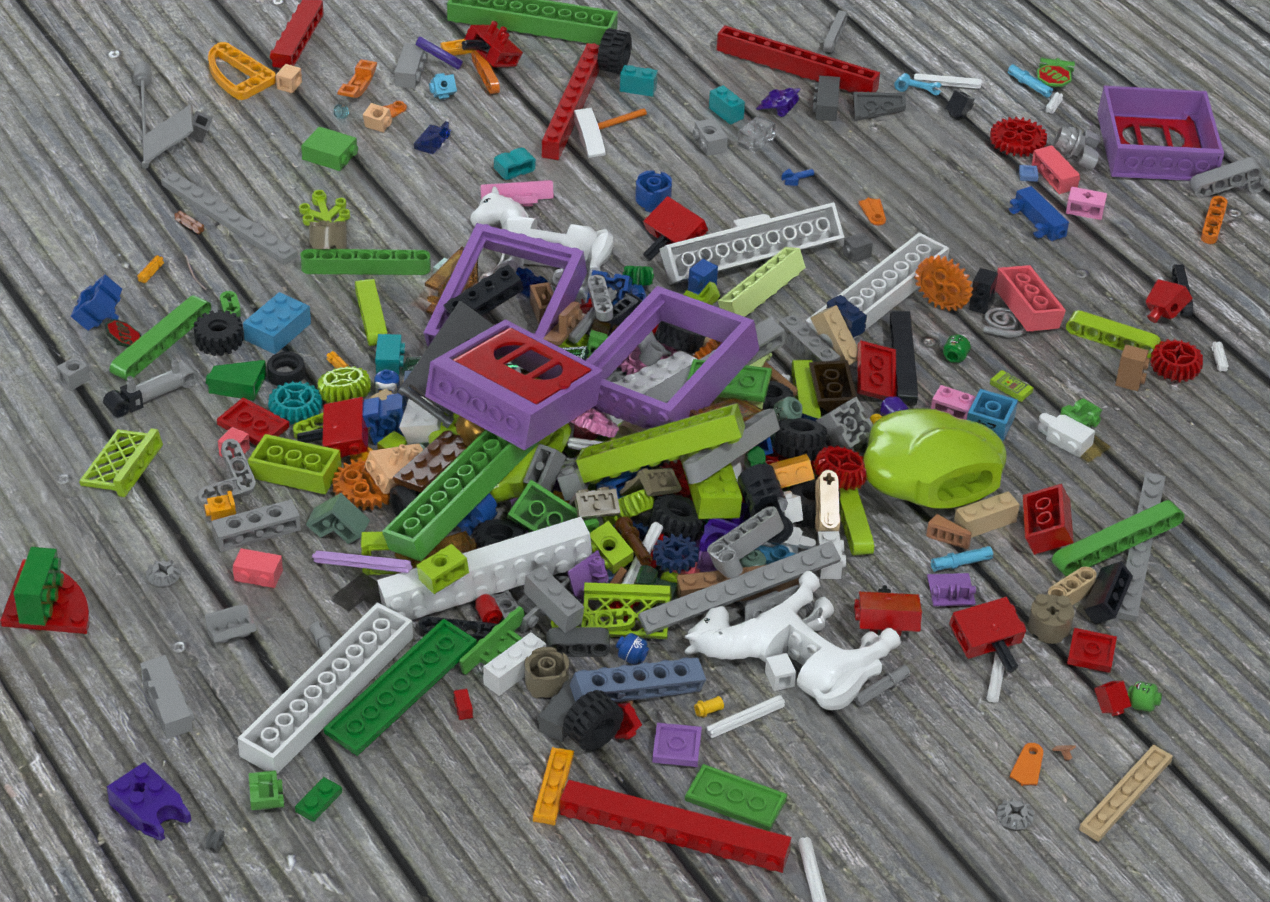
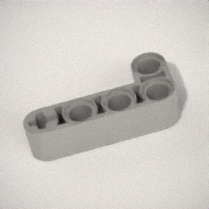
M1253 157L1197 174L1190 180V185L1198 198H1204L1246 184L1252 194H1257L1265 186L1262 169Z
M767 507L708 547L707 551L719 572L727 578L739 576L743 571L739 560L783 530L784 524L775 507Z

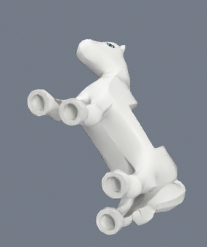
M495 186L492 188V193L483 196L479 207L470 216V221L474 227L476 223L488 224L490 226L501 224L502 229H507L510 232L522 233L529 237L541 238L548 242L560 243L563 246L575 247L584 251L587 274L574 301L579 302V304H581V299L587 303L589 292L587 279L592 275V270L601 271L600 266L610 258L614 245L613 236L608 230L595 231L590 226L571 224L567 234L537 230L536 218H529V215L520 203L515 202L512 198L500 195ZM502 253L499 264L492 271L483 273L479 282L508 264L515 273L517 268L522 267L524 264L553 266ZM564 269L555 270L552 278L554 284H558Z
M805 571L798 579L800 587L795 594L783 603L759 614L757 618L730 627L728 611L723 606L711 608L706 616L688 631V635H685V638L689 639L691 644L685 650L687 655L700 652L704 653L707 657H715L721 660L754 657L766 663L767 657L787 653L793 660L803 665L797 678V686L808 695L814 697L820 707L827 710H838L848 706L869 678L881 674L882 663L879 659L886 657L891 650L897 648L901 643L899 635L891 628L883 630L880 636L873 631H868L861 638L860 648L851 650L839 648L815 633L814 631H820L825 628V619L833 615L834 607L830 600L820 597L813 604V612L808 617L801 619L797 614L800 608L813 600V592L820 587L819 579L811 571Z

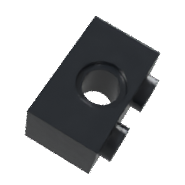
M984 268L979 269L973 280V290L971 292L973 295L970 298L969 310L985 314L991 308L995 297L998 272Z

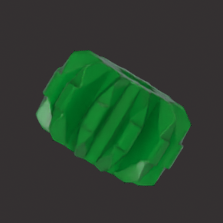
M628 265L624 267L623 275L630 276L633 279L632 285L650 286L653 284L654 273L652 267Z

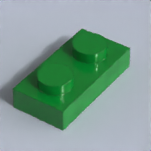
M323 777L295 806V812L315 822L342 794V786Z

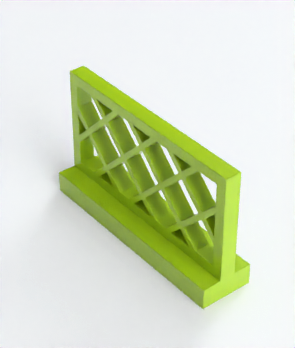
M151 428L148 433L117 429L79 480L80 485L117 491L118 496L126 497L163 446L158 429ZM120 437H126V438H127V439H124V440H122V441L117 442V441L120 439ZM142 440V441H141L140 443H138V444H135V443H134V442H136V441ZM132 444V446L128 448L121 449V447ZM116 449L119 450V451H117V452H115V453H112V454L108 455V453L111 452V451H113V450H116ZM133 452L131 456L125 457V455ZM119 457H122V458H123V459L118 460V461H115V462H113V463L111 462V460H114V459H116V458H119ZM109 462L108 465L98 468L101 464ZM124 465V466L122 467V469H119V470H116V469H115V468H117V467H120V466ZM113 470V472L102 476V473ZM99 475L98 478L89 480L90 478ZM114 478L113 483L105 482Z
M585 582L584 612L592 611L588 607L589 600H598L602 604L597 610L611 609L609 605L614 601H620L623 604L622 608L631 609L630 606L635 602H641L645 607L637 614L634 612L635 618L640 622L638 618L639 613L651 609L656 603L671 601V587L663 585ZM582 618L581 627H586L589 621ZM609 618L604 622L601 619L598 620V623L603 626L610 622ZM643 627L639 631L629 629L627 631H612L609 634L610 637H626L629 633H633L641 638L667 639L668 627L663 629V632H654L649 635L644 632Z

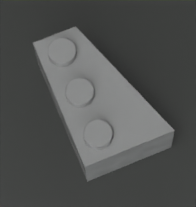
M163 655L140 663L144 694L166 738L169 739L193 731L192 721L195 720L191 708H187L185 695L180 691L167 656Z

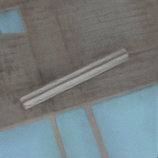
M608 288L609 296L612 302L616 297L617 291L613 290L612 288ZM593 307L569 334V342L573 344L578 343L593 325L594 319H596Z

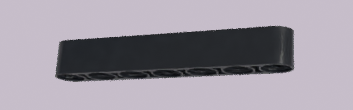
M891 310L892 349H896V397H899L905 404H917L918 385L910 311Z

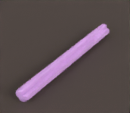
M316 551L312 555L314 562L321 564L409 573L413 568L411 561L327 551Z

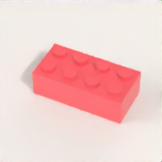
M1031 265L998 268L996 292L1027 332L1060 328L1066 310Z

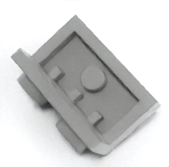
M245 603L204 616L208 635L214 643H225L230 638L237 636L246 637L251 632L257 631L255 622L249 616L248 607Z

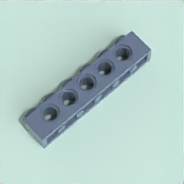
M685 657L673 661L663 660L656 663L644 662L639 665H622L615 668L603 667L598 670H580L574 673L570 682V688L575 702L581 696L594 690H602L614 702L700 692L706 678L698 657Z

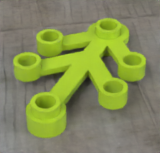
M315 190L312 194V203L319 207L320 212L310 209L308 203L299 205V212L304 215L303 224L309 226L310 222H314V218L332 222L331 219L338 212L339 217L335 221L350 219V210L346 209L345 198H337L335 206L328 212L326 206L327 195L323 190Z

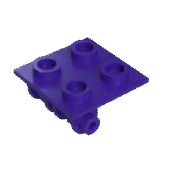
M801 89L772 90L761 101L756 110L776 108L778 116L784 117L799 101L797 93Z

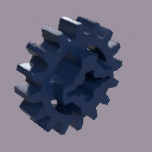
M671 534V538L663 536V541L657 540V545L653 546V560H656V566L662 565L661 570L669 569V573L677 570V573L680 574L682 569L688 572L689 567L694 568L695 562H698L699 547H696L695 541L690 542V537L683 539L682 534L678 537Z

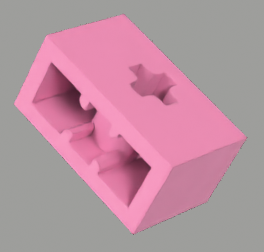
M1071 187L1066 214L1102 220L1107 193Z

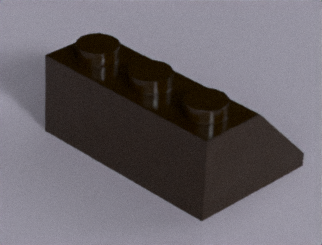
M848 360L809 362L817 403L828 413L857 397Z

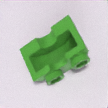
M1083 398L1076 401L1073 407L1071 405L1063 407L1060 415H1066L1089 428L1092 426L1095 428L1101 421L1099 416L1102 409Z
M276 770L249 773L251 810L283 808V794H278L283 793L282 779L277 780Z

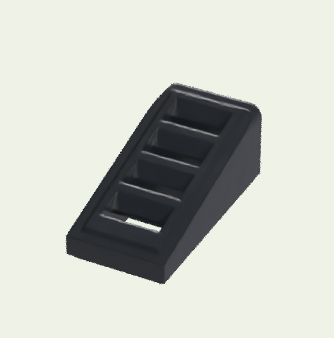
M628 294L613 305V318L604 322L610 323V329L612 330L613 325L619 326L637 308L640 302Z

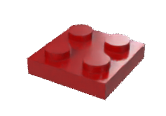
M1074 628L1067 664L1110 673L1117 636Z

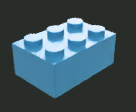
M281 292L277 293L243 322L244 340L273 354L278 353L311 324L310 306Z

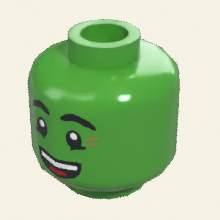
M1138 681L1134 686L1131 685L1129 687L1128 696L1133 709L1151 712L1156 706H1160L1162 693L1158 692L1156 684Z

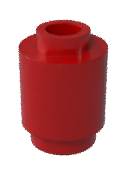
M483 594L476 599L475 608L482 622L498 624L503 614L495 598L489 594Z

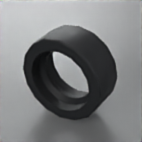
M279 352L273 355L267 362L269 380L277 386H283L285 382L289 384L292 381L294 383L302 381L305 376L303 358L294 352ZM285 366L296 368L291 372L277 371L278 368Z
M401 485L390 490V500L396 517L417 497L415 490Z

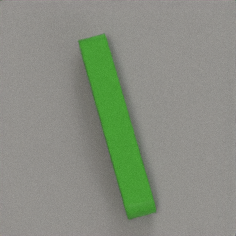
M305 249L300 254L301 270L306 274L426 275L431 271L430 253L426 250Z
M195 295L190 296L117 356L110 365V373L126 381L128 376L134 378L194 327V322H197L198 317L202 318L204 313L208 315L209 311H211V303Z
M1170 500L1163 501L1058 550L1052 557V563L1065 576H1068L1081 567H1091L1178 526L1184 520L1185 515Z

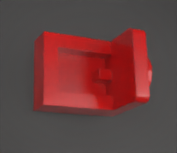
M630 703L617 704L622 708L624 718L620 729L614 737L615 739L624 738L627 740L636 735V730L642 726V723Z

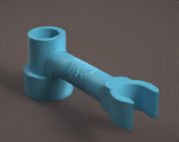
M906 73L898 77L894 83L896 90L904 92L909 86L928 90L933 95H939L941 92L934 87L940 88L942 85L939 82L925 83L911 79Z

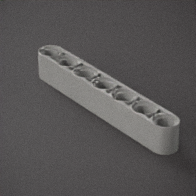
M763 410L745 421L743 436L738 442L733 444L725 442L712 450H708V448L702 449L699 453L684 461L683 466L689 483L694 484L707 479L780 430L775 410Z

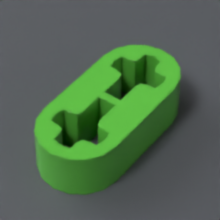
M233 291L221 293L220 304L222 312L225 313L227 310L230 311V314L235 313L237 317H241V308L237 294Z

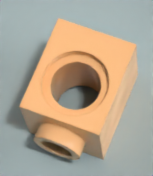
M285 64L276 74L277 89L293 93L302 83L301 68Z
M370 103L363 114L365 127L384 133L392 123L390 109Z

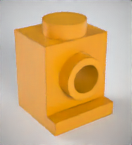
M227 491V495L207 498V504H204L206 517L210 516L211 521L235 515L236 506L232 492Z

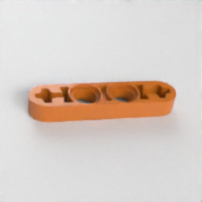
M476 50L472 51V62L490 94L499 93V81L491 66Z
M1214 196L1211 199L1201 235V240L1204 243L1214 244L1218 240L1228 203L1225 197Z

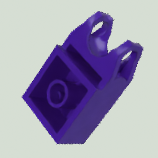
M742 502L740 518L709 519L700 540V551L707 552L708 547L712 543L751 518L746 503Z
M145 762L106 786L109 804L137 831L140 830L143 834L159 841L165 839V830L160 825L162 822L169 819L183 823L191 821V814L183 804L180 794Z

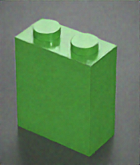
M320 126L301 145L302 160L340 171L358 152L356 137Z

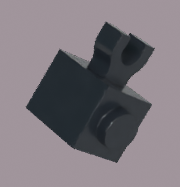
M955 90L945 109L950 111L949 114L955 118L966 117L968 111L974 105L975 98L961 90Z

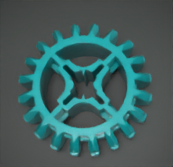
M292 381L289 384L285 382L283 386L278 385L277 389H272V393L269 394L268 398L269 411L289 421V426L318 415L322 409V398L319 390L315 389L314 385L310 386L308 382L302 384L301 381L298 383Z

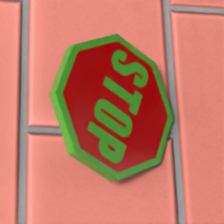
M1046 64L1037 69V79L1047 86L1063 87L1072 81L1071 71L1061 65Z

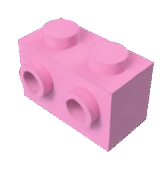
M940 385L932 398L931 409L947 412L956 418L967 420L968 412L976 396Z

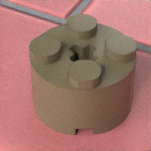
M346 221L310 222L309 248H347Z
M1037 595L1031 606L1028 621L1029 632L1032 635L1034 633L1038 636V640L1044 643L1054 644L1062 642L1063 638L1070 635L1074 618V608L1070 603V599L1067 596Z
M540 647L533 650L529 657H526L525 686L534 698L553 697L560 692L563 683L569 681V659L566 654L563 653L562 655L557 652L556 648Z

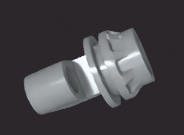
M1061 126L1052 146L1058 149L1060 154H1066L1067 158H1071L1073 155L1076 156L1077 165L1093 170L1099 157L1096 147L1100 142L1101 135L1087 129L1082 133L1081 129L1076 130L1074 127L1066 128Z

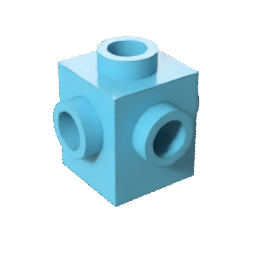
M445 73L435 75L431 83H429L430 93H433L434 98L446 99L450 97L449 95L457 92L454 74L445 76Z

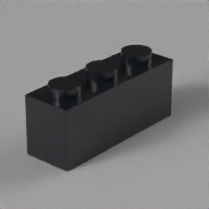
M1122 561L1100 569L1083 610L1095 624L1114 619L1119 612L1133 578V575Z

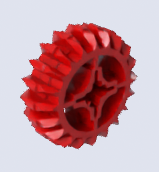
M1175 338L1173 341L1166 339L1165 342L1160 341L1159 344L1155 345V349L1151 352L1150 362L1153 371L1157 372L1158 376H1164V379H1171V382L1173 380H1177L1179 383L1181 380L1185 382L1189 379L1194 380L1203 367L1201 350L1196 349V345H1190V342L1177 341Z
M836 445L835 447L823 448L817 454L814 462L815 474L820 477L825 470L834 471L838 476L839 489L844 488L847 491L850 488L855 490L856 488H861L867 481L864 457L859 456V452H853L852 449H846L845 446L841 448Z

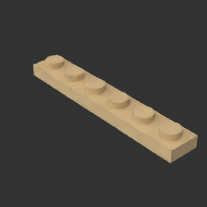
M1153 745L1080 824L1079 830L1099 842L1171 763L1173 756Z

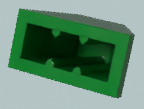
M265 360L213 366L211 372L206 376V385H208L209 393L255 401L267 376Z

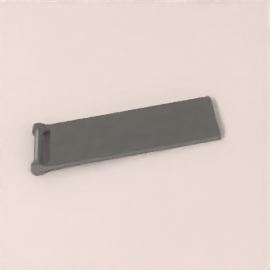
M460 301L397 393L401 396L404 394L441 421L445 428H448L454 420L453 412L425 397L430 362L494 325ZM408 387H411L413 390H415L416 392H418L420 395H422V396H423L424 398H426L428 401H430V402L433 403L435 406H437L439 409H441V410L444 411L446 414H448V416H446L444 413H442L441 411H439L437 408H435L433 405H431L429 402H427L426 400H424L422 397H420L418 394H416L415 392H413V391H412L411 389H409Z

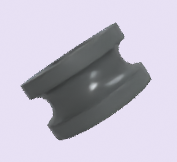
M211 828L206 839V849L214 848L215 851H220L224 842V831L219 830L216 832L215 829Z

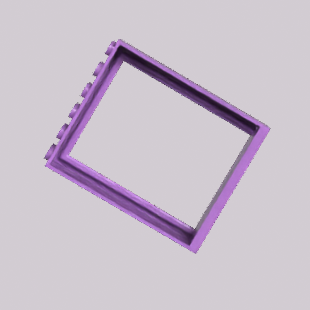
M476 223L424 331L427 347L448 319L443 305L449 299L455 298L462 293L483 248L564 269L535 332V335L542 339L559 323L558 315L576 299L587 274L584 251L575 247L563 246L560 243L548 242L541 238L529 237L522 233L510 232L507 229L495 228L488 224ZM509 362V363H507V364H505V365H515V364L512 363V362Z
M657 286L586 360L604 370L597 405L592 408L645 429L702 414L760 350L754 320ZM661 321L722 342L668 403L606 380Z

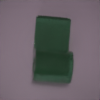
M640 566L634 584L670 586L673 598L677 583L656 578L658 572L651 566Z

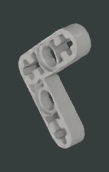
M234 439L225 440L221 448V454L232 478L201 488L198 493V503L203 507L204 504H207V498H204V494L211 497L225 495L221 492V489L225 486L232 489L233 499L249 495L255 489L256 481L240 444ZM228 446L234 449V458H232L231 451L227 450ZM241 463L244 469L236 471L233 468V464ZM244 475H245L244 479H245L246 483H250V485H249L248 488H247L245 485H242V484H243V478H242V476H244Z

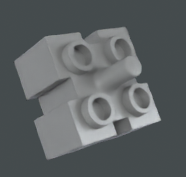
M857 397L816 420L817 423L826 428L829 437H831L829 441L831 446L835 447L838 445L841 448L845 446L846 449L867 438L873 427L869 417L865 419L861 412L864 409Z

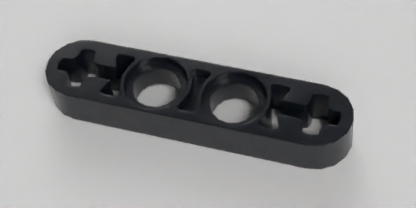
M1174 264L1172 267L1173 283L1186 286L1191 295L1184 265ZM1192 300L1180 311L1181 317H1192Z
M429 616L419 621V633L424 637L425 633L427 634L441 620L445 619L464 632L469 629L476 630L475 634L469 635L477 639L478 642L488 635L494 626L499 624Z

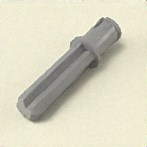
M902 664L890 673L886 672L882 679L858 693L854 701L858 706H862L887 689L896 688L899 682L911 676L909 668Z

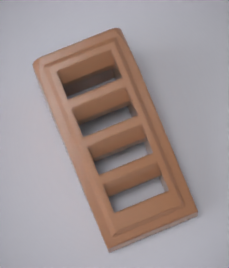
M936 514L928 523L926 536L968 549L972 532Z

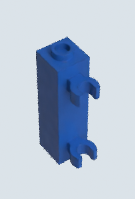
M1032 186L1018 190L1016 198L1010 200L1013 207H1010L1008 210L1012 214L1021 211L1038 230L1033 232L1037 238H1042L1046 235L1051 241L1067 236L1069 221Z

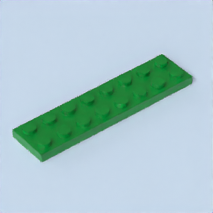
M441 620L323 728L324 734L358 756L448 673L477 644V639L447 620Z

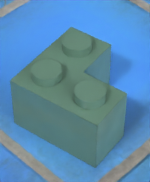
M339 493L315 507L306 525L320 538L335 531L347 544H350L361 538V534L365 531L370 519L348 498Z

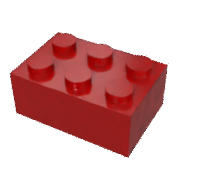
M1062 483L1023 495L1025 539L1034 555L1074 543L1071 501Z

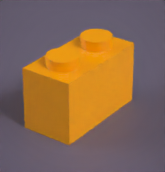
M807 454L769 464L773 466L781 488L815 479Z

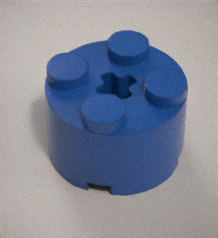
M650 170L638 175L635 200L647 212H652L667 196L671 198L672 179L668 174L664 172L657 174L655 170Z
M489 493L457 525L464 535L470 536L479 523L493 520L497 516L498 511L496 512L495 509L497 503L492 495Z

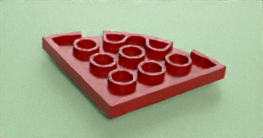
M23 559L0 620L1 627L87 634L90 616L86 597L77 582L63 571H61L64 574L63 585L58 588V599L56 602H53L52 616L48 617L46 625L19 624L14 591L26 559Z

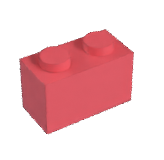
M243 548L240 549L233 564L234 581L271 588L276 587L283 571L282 555Z

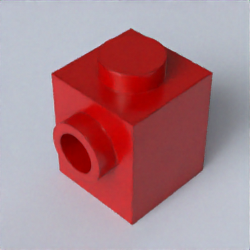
M1110 681L1094 688L1102 713H1111L1112 716L1124 713V709L1131 706L1124 681Z

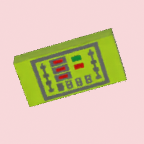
M1003 370L990 379V385L1020 402L1033 393L1034 387Z

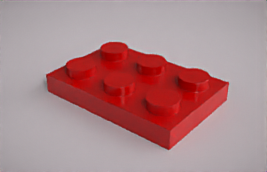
M862 340L857 344L858 394L885 400L888 397H896V349Z
M242 398L217 418V425L226 430L234 427L248 433L249 442L257 446L265 434L280 436L289 428V421Z

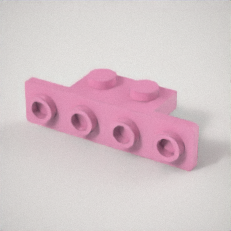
M552 180L482 184L480 186L481 200L483 196L492 193L493 186L497 188L500 195L512 198L515 202L522 204V206H533V203H538V199L554 198Z

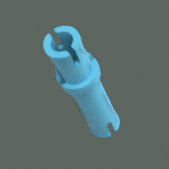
M1014 64L1008 68L1009 71L1007 73L1018 79V82L1028 85L1046 98L1051 96L1053 88L1031 76L1028 71H1023Z
M990 546L962 553H948L944 557L932 558L931 568L936 572L947 568L957 569L961 565L990 560L993 558V551Z

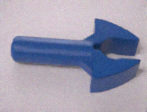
M788 169L782 174V181L785 180V185L797 186L799 179L814 176V170L809 169L793 173L791 169Z

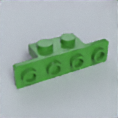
M519 606L514 611H511L499 625L494 626L488 635L480 639L459 660L463 674H468L480 662L486 665L522 639V637L514 632L521 626L525 616L522 607Z

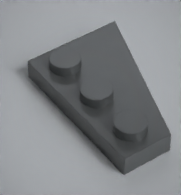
M854 92V121L905 111V93Z

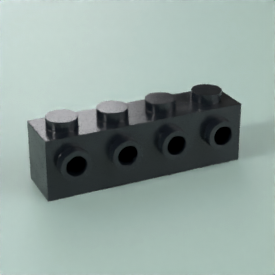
M508 264L499 268L492 275L481 279L479 283L471 288L465 289L463 293L455 298L449 299L443 306L447 317L450 316L460 301L483 316L522 292L524 288L520 277Z

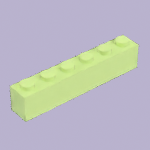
M785 247L719 299V307L744 317L752 313L756 307L765 303L766 299L776 294L781 287L787 285L792 278L798 276L806 268L800 248Z

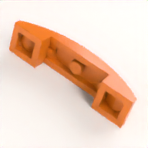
M361 59L355 67V74L348 84L343 83L337 94L353 98L360 97L366 91L373 78L377 62Z

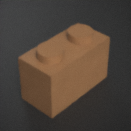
M1125 344L1115 386L1138 391L1140 384H1145L1147 373H1144V369L1147 370L1150 359L1147 358L1148 350Z

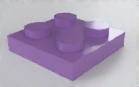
M657 723L652 763L698 767L702 727Z

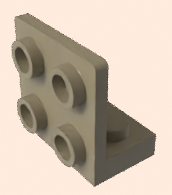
M658 467L653 470L645 468L638 471L637 476L627 481L625 487L619 492L621 495H629L644 489L648 496L678 493L682 488L672 468Z
M601 487L597 491H589L588 489L578 490L568 502V504L576 508L577 517H582V519L620 514L616 489H609V487Z

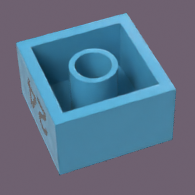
M980 389L968 412L967 420L989 427L1004 441L1015 419L1018 400Z

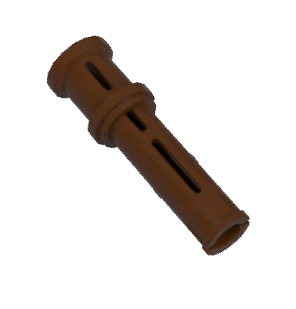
M620 517L615 522L614 528L621 534L625 542L629 544L642 566L650 565V561L653 558L640 540L638 529L633 527L630 517Z

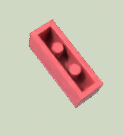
M1052 145L1034 150L1032 165L1037 166L1038 172L1059 194L1069 192L1071 187L1078 188L1080 174Z

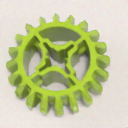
M356 366L340 367L322 374L321 378L318 379L317 389L322 401H326V403L366 397L371 392V379L367 371L362 368H356Z
M644 489L618 499L620 514L602 517L604 523L609 521L614 525L620 517L628 516L632 518L652 509L654 497L648 496Z

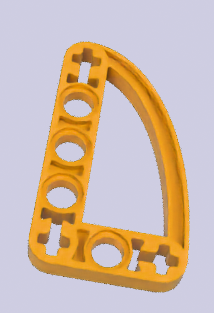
M227 42L217 43L209 51L208 62L211 75L227 93L238 100L248 99L276 83L274 71ZM217 57L251 78L238 85L233 84L217 67Z

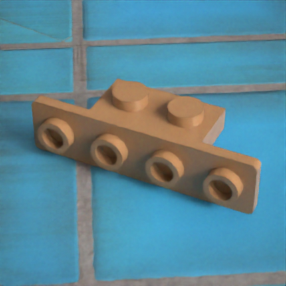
M571 302L558 315L559 323L543 338L544 340L559 346L569 337L572 330L586 315L582 313L579 302Z

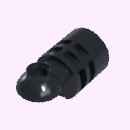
M769 464L753 465L738 476V486L751 517L767 507H775L784 528L767 542L773 545H780L787 541L793 532V523L783 515L788 502L773 466Z

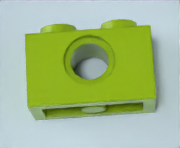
M609 521L590 533L592 553L597 550L599 551L601 558L605 561V569H609L612 574L616 573L621 566L625 567L634 560V551ZM610 546L614 549L611 551H607L604 548Z
M452 544L416 565L419 580L433 594H436L469 573L467 557Z

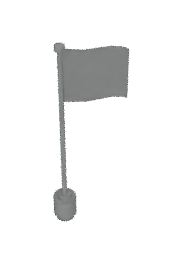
M141 61L134 67V82L141 86L142 167L148 168L150 161L185 139L194 131L193 108L190 103L179 113L165 120L146 134L145 86H148L152 79L151 67L148 63Z

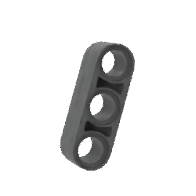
M559 627L547 631V647L556 648L557 652L562 655L564 653L567 657H602L610 652V634L607 629L601 627H575L566 633Z

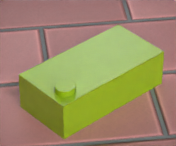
M267 434L263 436L248 459L249 467L256 480L326 495L332 485L334 472H338V467H342L340 450Z

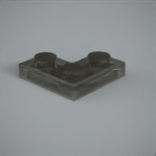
M365 573L360 574L333 595L334 602L347 611H351L363 600L372 606L377 602L382 604L378 582Z

